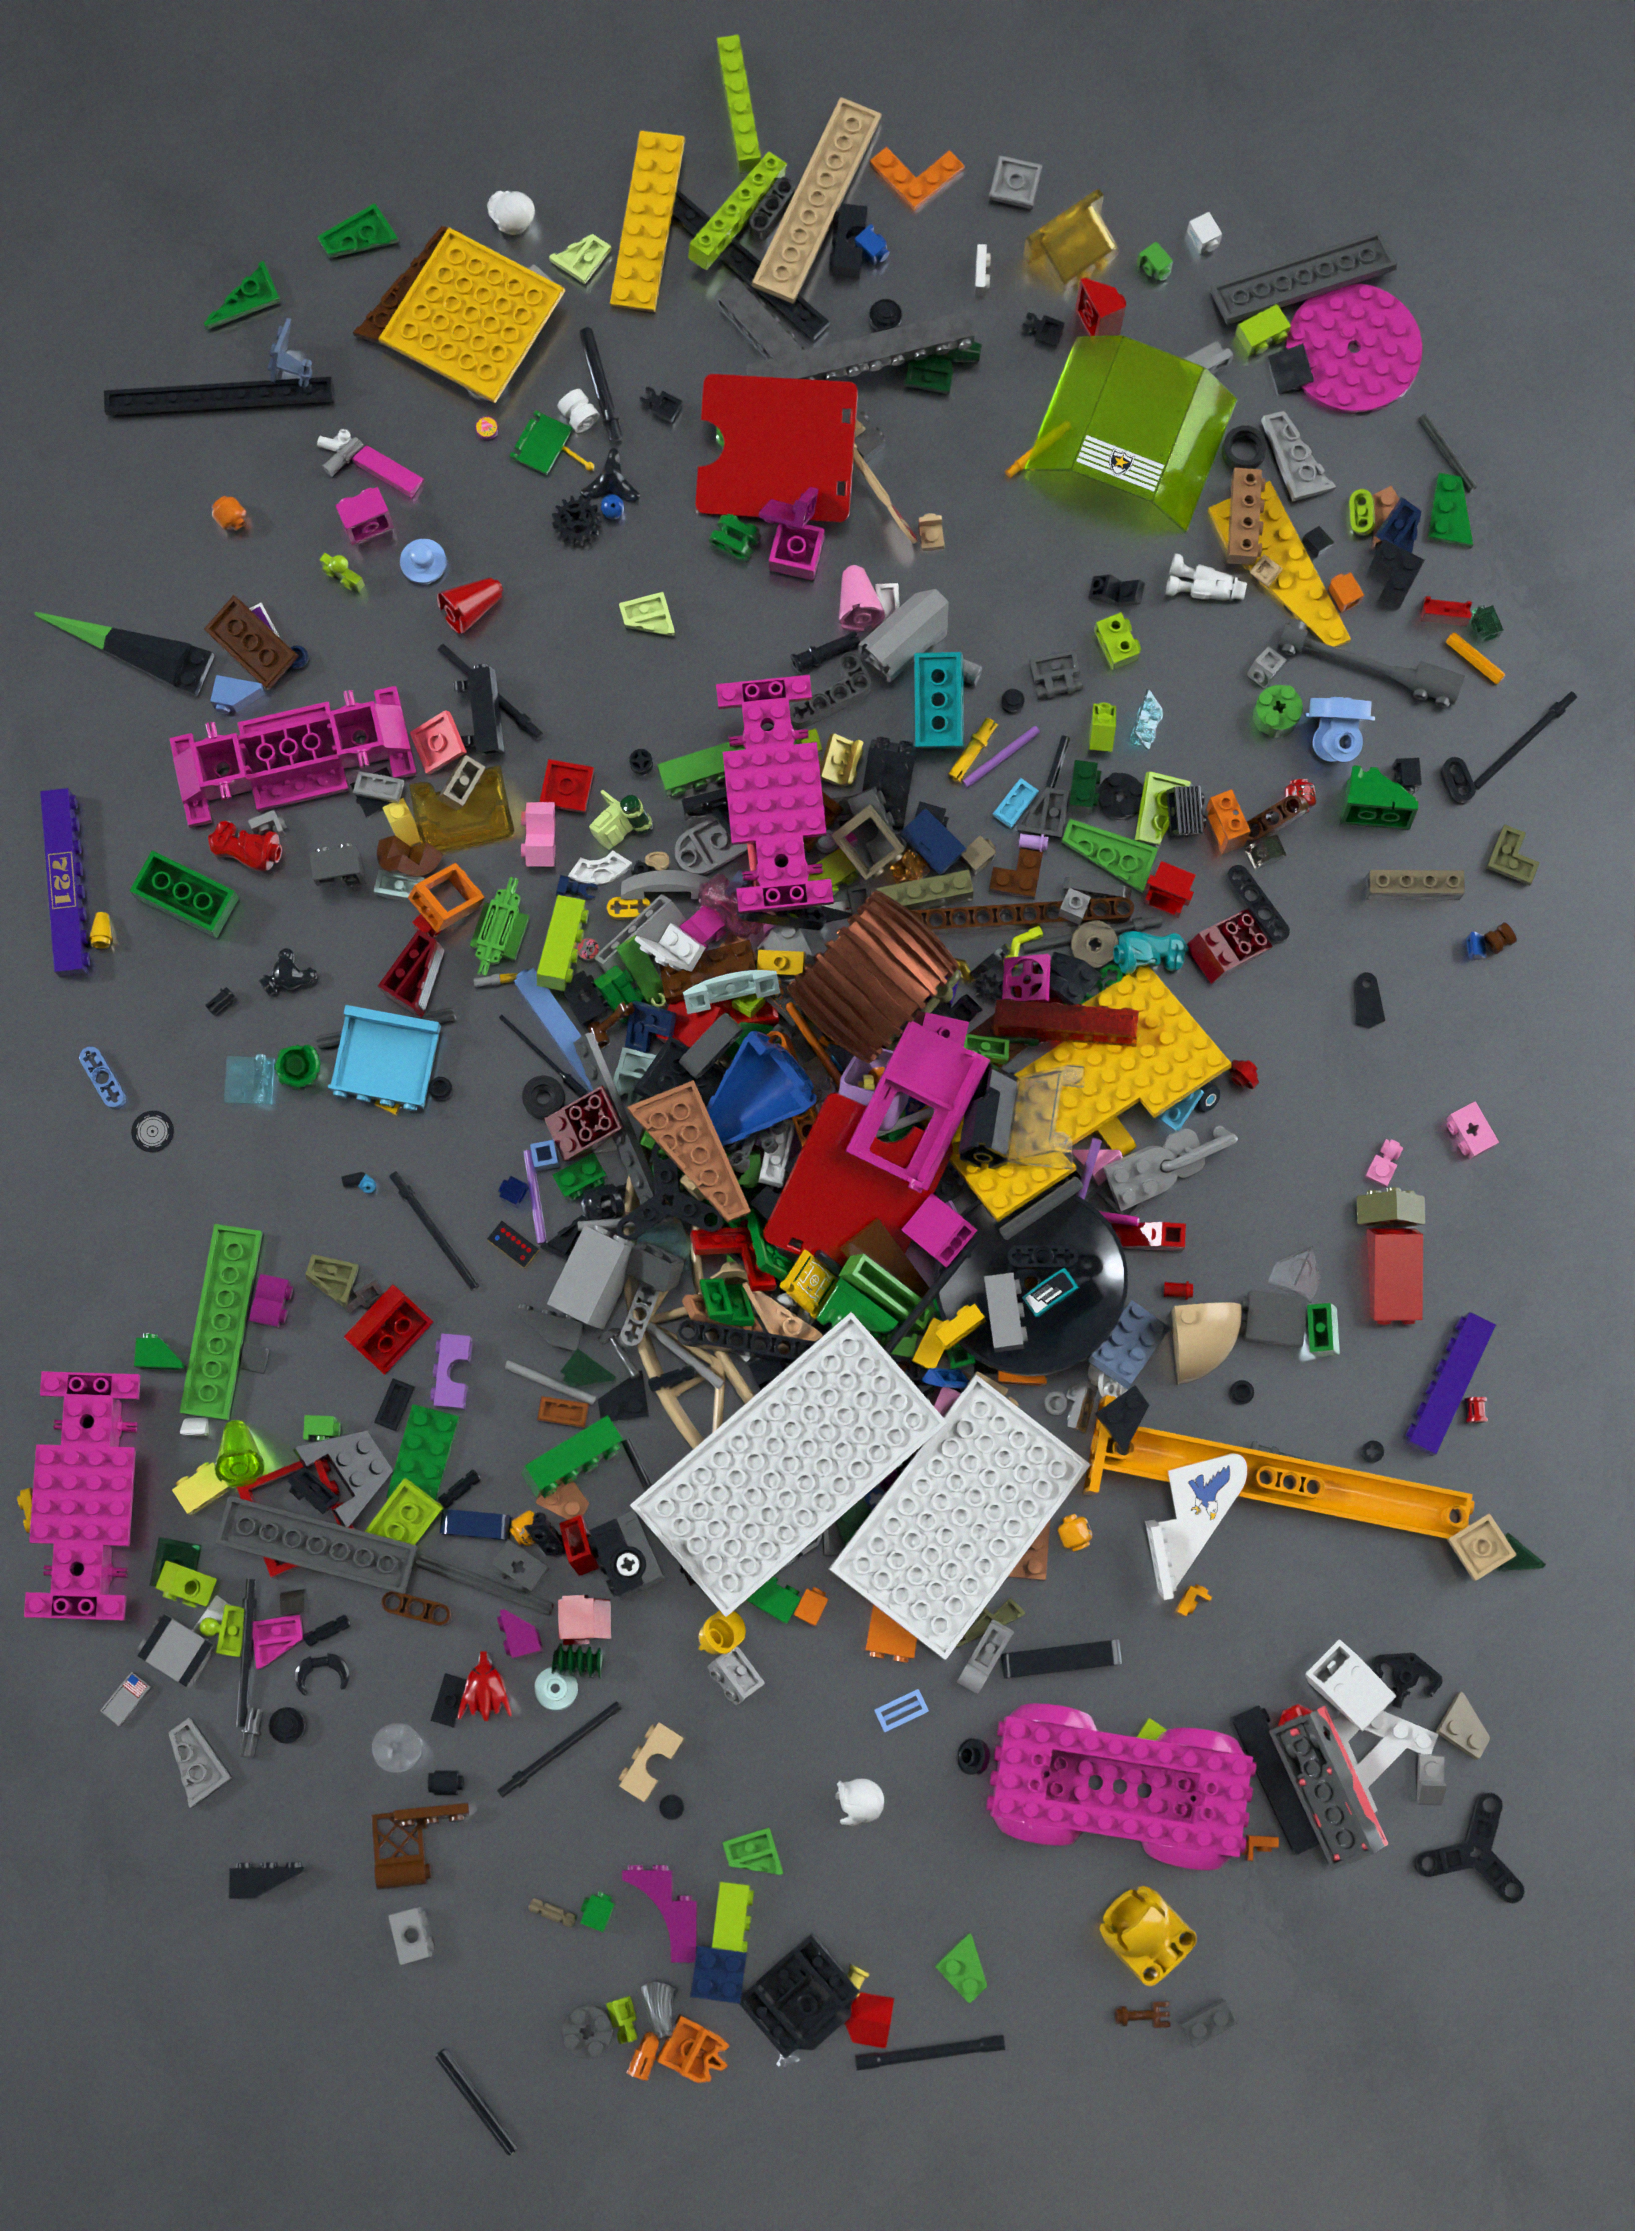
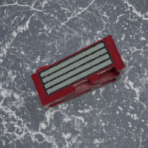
M418 929L378 984V988L385 996L422 1018L439 970L444 949L437 940Z

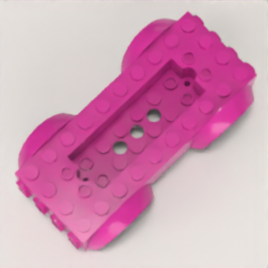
M1036 1703L1022 1705L1016 1708L1009 1716L1004 1717V1721H999L997 1736H1001L1000 1746H995L993 1761L998 1762L996 1771L993 1770L991 1772L990 1786H994L993 1796L988 1795L986 1810L990 1811V1816H993L997 1827L1005 1834L1028 1842L1057 1846L1075 1843L1083 1831L1141 1841L1145 1852L1150 1857L1170 1865L1197 1870L1220 1869L1232 1856L1240 1857V1852L1244 1853L1246 1838L1242 1837L1243 1827L1247 1828L1249 1823V1813L1246 1812L1247 1802L1251 1803L1253 1788L1249 1787L1250 1778L1255 1776L1256 1763L1252 1762V1756L1244 1754L1239 1742L1235 1738L1220 1732L1197 1728L1169 1729L1162 1732L1156 1741L1100 1732L1097 1730L1092 1717L1073 1708L1052 1704ZM1093 1775H1098L1103 1780V1785L1098 1790H1093L1089 1787L1088 1780ZM1117 1779L1124 1780L1127 1785L1126 1791L1122 1794H1118L1113 1790V1783ZM1142 1783L1149 1784L1152 1789L1151 1795L1147 1798H1142L1137 1793V1788Z

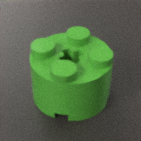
M1273 685L1266 688L1259 695L1253 711V720L1257 729L1273 738L1289 735L1297 726L1302 715V700L1292 686Z

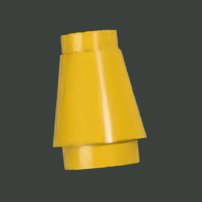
M95 913L89 936L91 946L94 948H108L113 941L108 913Z

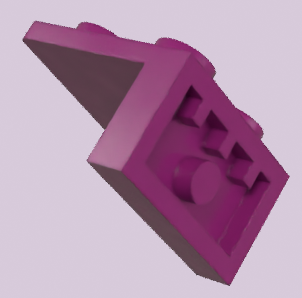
M809 487L805 493L801 494L800 499L795 501L794 505L771 499L759 512L758 517L763 518L768 523L786 524L790 529H802L814 516L819 489Z

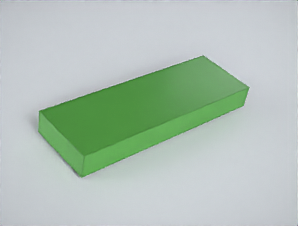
M636 935L615 948L637 988L643 994L646 1004L651 1005V998L657 1004L662 1001L658 993L664 995L662 980L648 954L640 949L641 945L634 940L636 938Z

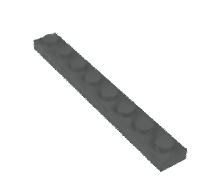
M593 1032L587 1033L573 1042L576 1053L582 1062L592 1089L595 1090L600 1086L604 1087L623 1127L612 1138L616 1143L621 1160L627 1169L631 1184L635 1188L641 1205L655 1195L654 1177Z

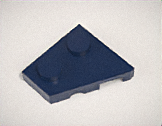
M1401 497L1375 534V537L1381 541L1384 539L1412 553L1414 540H1417V525L1420 522L1422 511Z

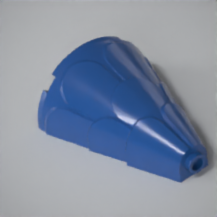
M751 1031L744 1038L730 1068L726 1070L715 1096L711 1097L706 1107L722 1146L748 1138L754 1132L774 1126L777 1122L806 1112L816 1103L817 1097L814 1093H811L814 1086L807 1073L782 1045L770 1043L768 1041L770 1037L764 1033Z

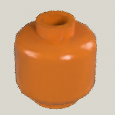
M222 496L213 504L212 517L222 529L227 531L234 529L236 531L245 524L243 519L246 516V510L236 498Z

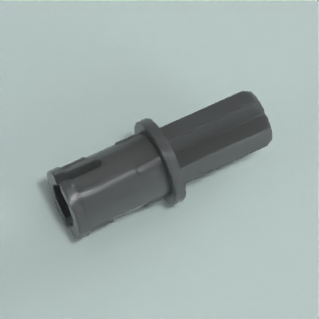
M247 1708L244 1730H241V1733H243L240 1749L241 1757L254 1758L258 1735H261L259 1728L263 1710L257 1709L255 1719H253L255 1708Z

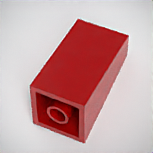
M1367 1228L1370 1317L1377 1321V1324H1392V1320H1401L1402 1324H1416V1320H1423V1234L1415 1228Z

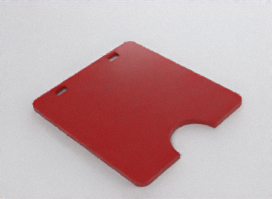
M726 374L707 375L703 382L701 420L711 422L719 428L724 438V448L716 461L706 466H698L696 509L704 514H732L735 516L758 517L759 512L771 499L794 505L795 501L800 499L801 494L805 493L809 487L819 489L814 516L810 520L827 522L846 521L850 513L858 402L857 386L852 382ZM843 409H851L850 424L842 423ZM838 481H846L845 496L837 495Z
M830 1093L825 1098L768 1220L763 1236L768 1243L799 1256L804 1250H807L814 1256L815 1252L820 1249L844 1267L848 1259L839 1247L878 1218L905 1254L912 1239L902 1231V1228L931 1193L934 1194L953 1154V1145L950 1143L928 1191L924 1189L921 1193L908 1187L910 1182L846 1151L867 1105L839 1093ZM913 1126L904 1138L895 1142H884L875 1136L870 1146V1151L901 1168H907L925 1130ZM792 1237L803 1241L800 1249L788 1244Z

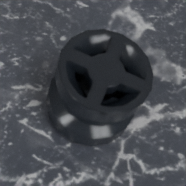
M637 749L631 753L629 763L634 774L645 776L652 771L653 759L649 751Z

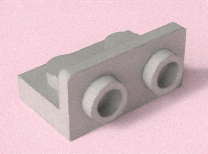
M738 1646L727 1654H721L707 1666L712 1679L720 1684L726 1698L736 1706L765 1684Z

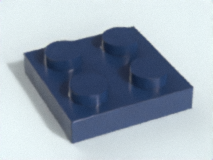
M697 1946L690 1997L740 2004L747 1952Z

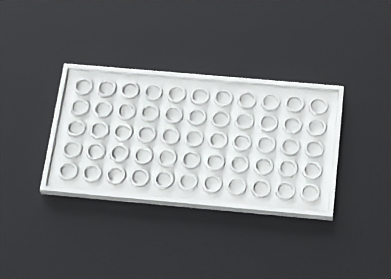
M850 1312L630 1506L725 1617H727L948 1422L853 1313Z

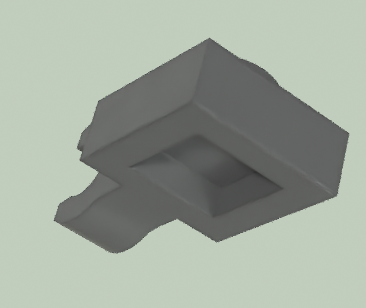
M373 1275L352 1287L354 1294H350L347 1307H344L347 1313H350L361 1304L366 1309L384 1294Z

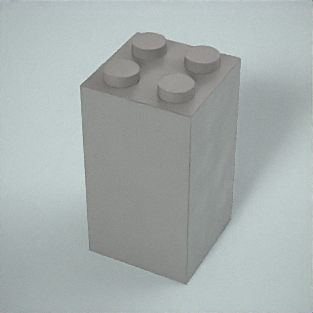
M595 1224L593 1228L584 1225L547 1304L588 1325L604 1330L630 1274L626 1273L631 1249L635 1246V1243Z

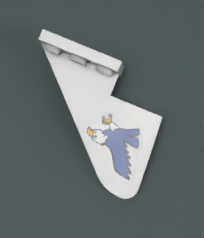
M1229 1454L1168 1470L1176 1519L1157 1522L1155 1519L1145 1521L1157 1589L1164 1600L1174 1598L1173 1591H1177V1585L1241 1492L1246 1481L1247 1465L1245 1459L1239 1454Z

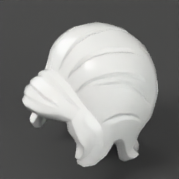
M497 191L490 197L487 204L489 216L498 225V229L506 234L518 235L523 233L535 215L532 200L521 192Z
M864 1778L844 1783L840 1780L837 1783L839 1791L836 1793L835 1799L840 1800L842 1810L848 1813L847 1818L840 1820L842 1825L856 1826L862 1822L874 1821L880 1816L884 1808V1796L876 1783Z

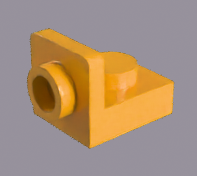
M1195 1584L1194 1587L1188 1586L1175 1613L1182 1617L1187 1616L1188 1613L1192 1614L1198 1603L1195 1600L1196 1597L1206 1602L1211 1600L1212 1596L1207 1594L1209 1590L1198 1584Z

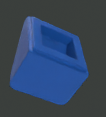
M1471 932L1466 938L1469 959L1487 958L1484 936L1477 932Z

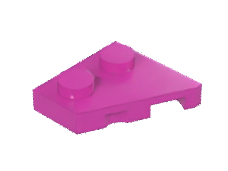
M301 1615L253 1622L252 1636L256 1669H262L304 1639Z

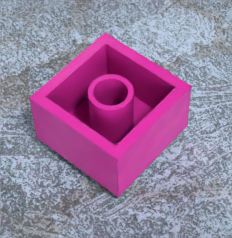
M378 487L367 488L353 498L346 497L339 504L335 505L352 545L394 528L389 510Z
M778 523L769 558V571L814 581L824 542L825 529L806 524L802 529L795 530L788 528L786 524Z

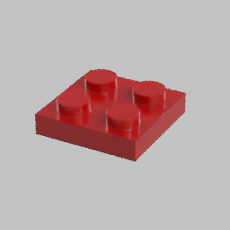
M548 759L539 802H555L556 809L586 814L594 767Z

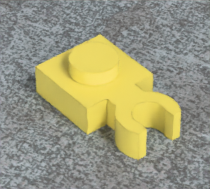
M863 1075L862 1081H858V1087L874 1091L873 1076Z

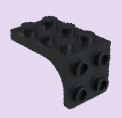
M877 737L876 740L872 739L869 746L862 792L872 787H876L877 791L881 790L886 801L883 806L886 813H891L895 822L893 826L903 828L917 748L909 741L894 743L890 742L889 738ZM870 818L865 820L866 822L874 823L873 820Z

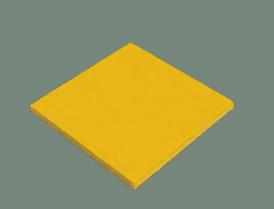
M448 228L378 339L380 343L496 403L565 293V288L465 235Z

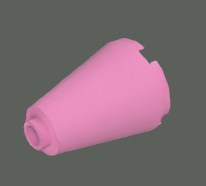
M857 565L849 566L842 573L839 621L842 624V628L850 632L865 631L864 627L871 626L872 629L876 628L885 619V612L864 568Z

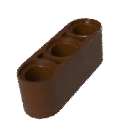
M1287 796L1248 820L1247 824L1251 832L1247 839L1250 841L1264 840L1300 818L1308 810L1307 800L1302 796ZM1296 799L1299 803V809L1293 812L1291 810V803ZM1274 812L1279 814V822L1277 824H1273L1271 821V816ZM1255 824L1260 828V832L1256 837L1252 834V827Z
M390 1591L383 1596L381 1601L383 1609L391 1614L436 1626H446L453 1618L452 1610L448 1606L407 1594ZM392 1596H397L400 1600V1604L396 1609L388 1607V1600ZM421 1602L423 1611L420 1615L414 1616L411 1612V1607L414 1603ZM440 1608H444L447 1612V1617L444 1621L438 1622L434 1617L435 1612Z

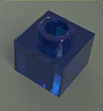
M510 1176L508 1181L505 1179L498 1190L500 1192L499 1197L502 1201L518 1209L529 1187L526 1183Z

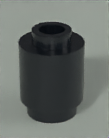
M435 1770L434 1773L428 1774V1793H434V1795H459V1790L464 1789V1775H459V1770Z

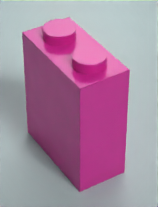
M931 1193L902 1228V1231L947 1268L977 1232V1229Z

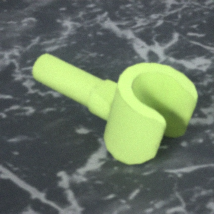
M658 993L662 999L660 1004H656L653 998L650 999L652 1006L667 1010L665 996L662 993Z

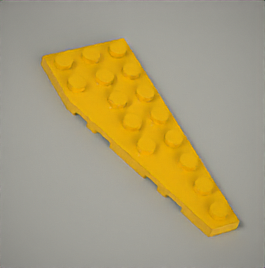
M1271 481L1266 482L1265 491L1261 492L1260 499L1264 500V512L1259 517V521L1263 522L1262 535H1258V543H1262L1261 557L1265 554L1283 570L1269 587H1266L1263 583L1261 584L1283 606H1286L1297 620L1304 622L1310 633L1319 642L1336 648L1349 643L1351 638ZM1231 498L1208 507L1207 510L1227 550ZM1257 557L1255 565L1261 559V557ZM1242 564L1247 570L1250 571L1255 566L1249 564Z

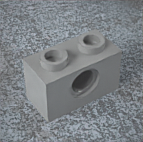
M420 1907L388 1916L400 1965L432 1956L431 1951L434 1950V1944L431 1935L427 1936L425 1926H428V1919L425 1911L421 1912ZM414 1928L418 1931L419 1938L416 1942H410L407 1939L406 1933L408 1929Z

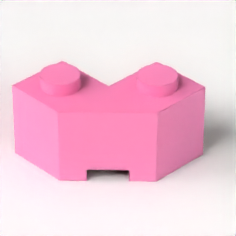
M527 802L526 811L521 812V824L526 825L525 843H521V857L526 859V867L554 866L556 847L554 841L556 832L555 802Z

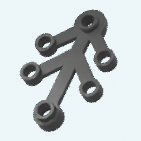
M782 1120L770 1128L774 1134L779 1135L786 1130V1124ZM766 1129L754 1132L750 1137L746 1138L741 1151L736 1150L738 1149V1143L744 1139L723 1146L727 1154H732L729 1157V1162L734 1171L743 1173L749 1169L750 1159L748 1157L757 1136L762 1141V1147L766 1153L771 1154L778 1149L777 1142L773 1137L769 1136Z

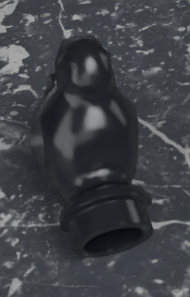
M284 948L278 954L279 959L273 966L272 975H263L259 982L270 996L273 993L276 994L279 987L295 990L302 984H313V980L317 979V971L311 967L307 970H299L294 964L295 955L293 951Z

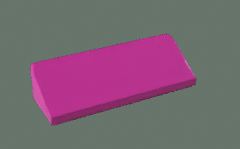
M367 445L353 458L354 465L410 498L414 496L424 481L422 477Z

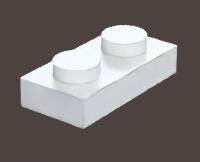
M978 244L975 284V296L984 297L985 288H989L990 274H986V267H990L991 253H986L987 245Z

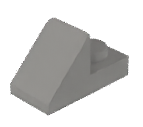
M1418 1754L1417 1804L1442 1805L1447 1785L1444 1782V1755Z

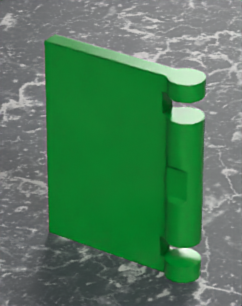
M535 410L533 416L540 419L539 422L534 419L529 420L514 446V449L521 452V454L517 455L511 452L509 457L547 475L573 428Z

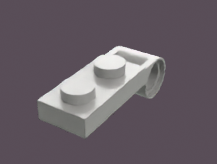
M992 1619L958 1678L957 1683L978 1695L1014 1631Z

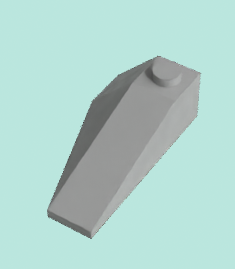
M776 927L755 949L757 956L758 950L806 952L805 965H813L816 962L799 928ZM777 975V977L788 986L792 980H795L796 975Z

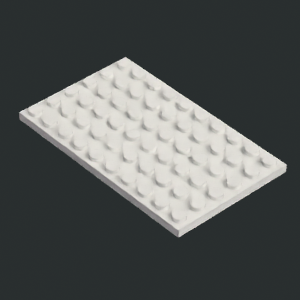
M974 1375L943 1418L948 1423L919 1448L829 1568L831 1572L944 1660L948 1658L1091 1465L977 1375Z

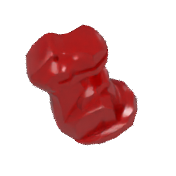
M221 821L215 831L208 836L211 852L216 857L234 858L255 871L264 872L270 870L273 864L278 863L281 858L282 846L279 844V837L276 832L268 831L262 836L248 834L247 831L242 830L239 837L236 838V826L232 822Z

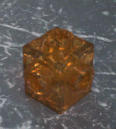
M911 850L902 852L903 857L893 865L890 862L888 863L897 884L923 879L925 875L930 873L927 862L917 852H912Z

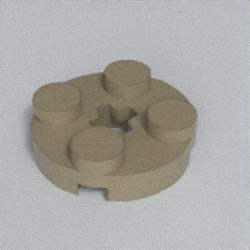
M1098 920L1081 923L1071 938L1073 956L1084 960L1093 968L1102 967L1114 959L1113 949L1115 945L1119 944L1115 931L1105 922ZM1096 937L1101 946L1091 950V946L1088 945L1089 940L1092 941Z

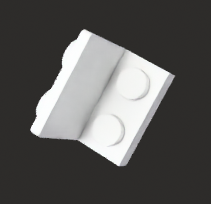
M672 923L669 924L659 943L640 936H636L634 939L641 945L640 949L656 956L654 959L656 962L666 967L669 964L678 971L685 969L692 972L706 948Z

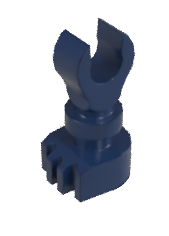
M560 875L555 896H565L566 891H570V894L575 895L577 893L588 901L595 899V896L586 893V890L589 888L598 889L594 883L578 884V881H573L572 883L569 882L570 877Z

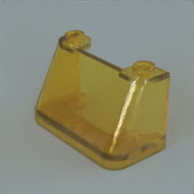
M501 765L484 769L480 776L481 783H477L474 786L465 804L457 811L437 799L441 791L435 792L432 784L428 782L410 784L415 822L421 844L427 842L438 851L446 852L502 840L512 836L514 825Z

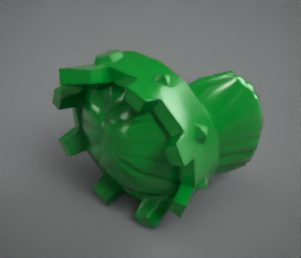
M298 1044L281 1049L277 1054L278 1059L274 1064V1070H276L279 1078L278 1081L282 1085L286 1084L292 1087L293 1090L313 1085L314 1080L317 1078V1073L320 1072L321 1065L316 1049L310 1045L299 1046Z

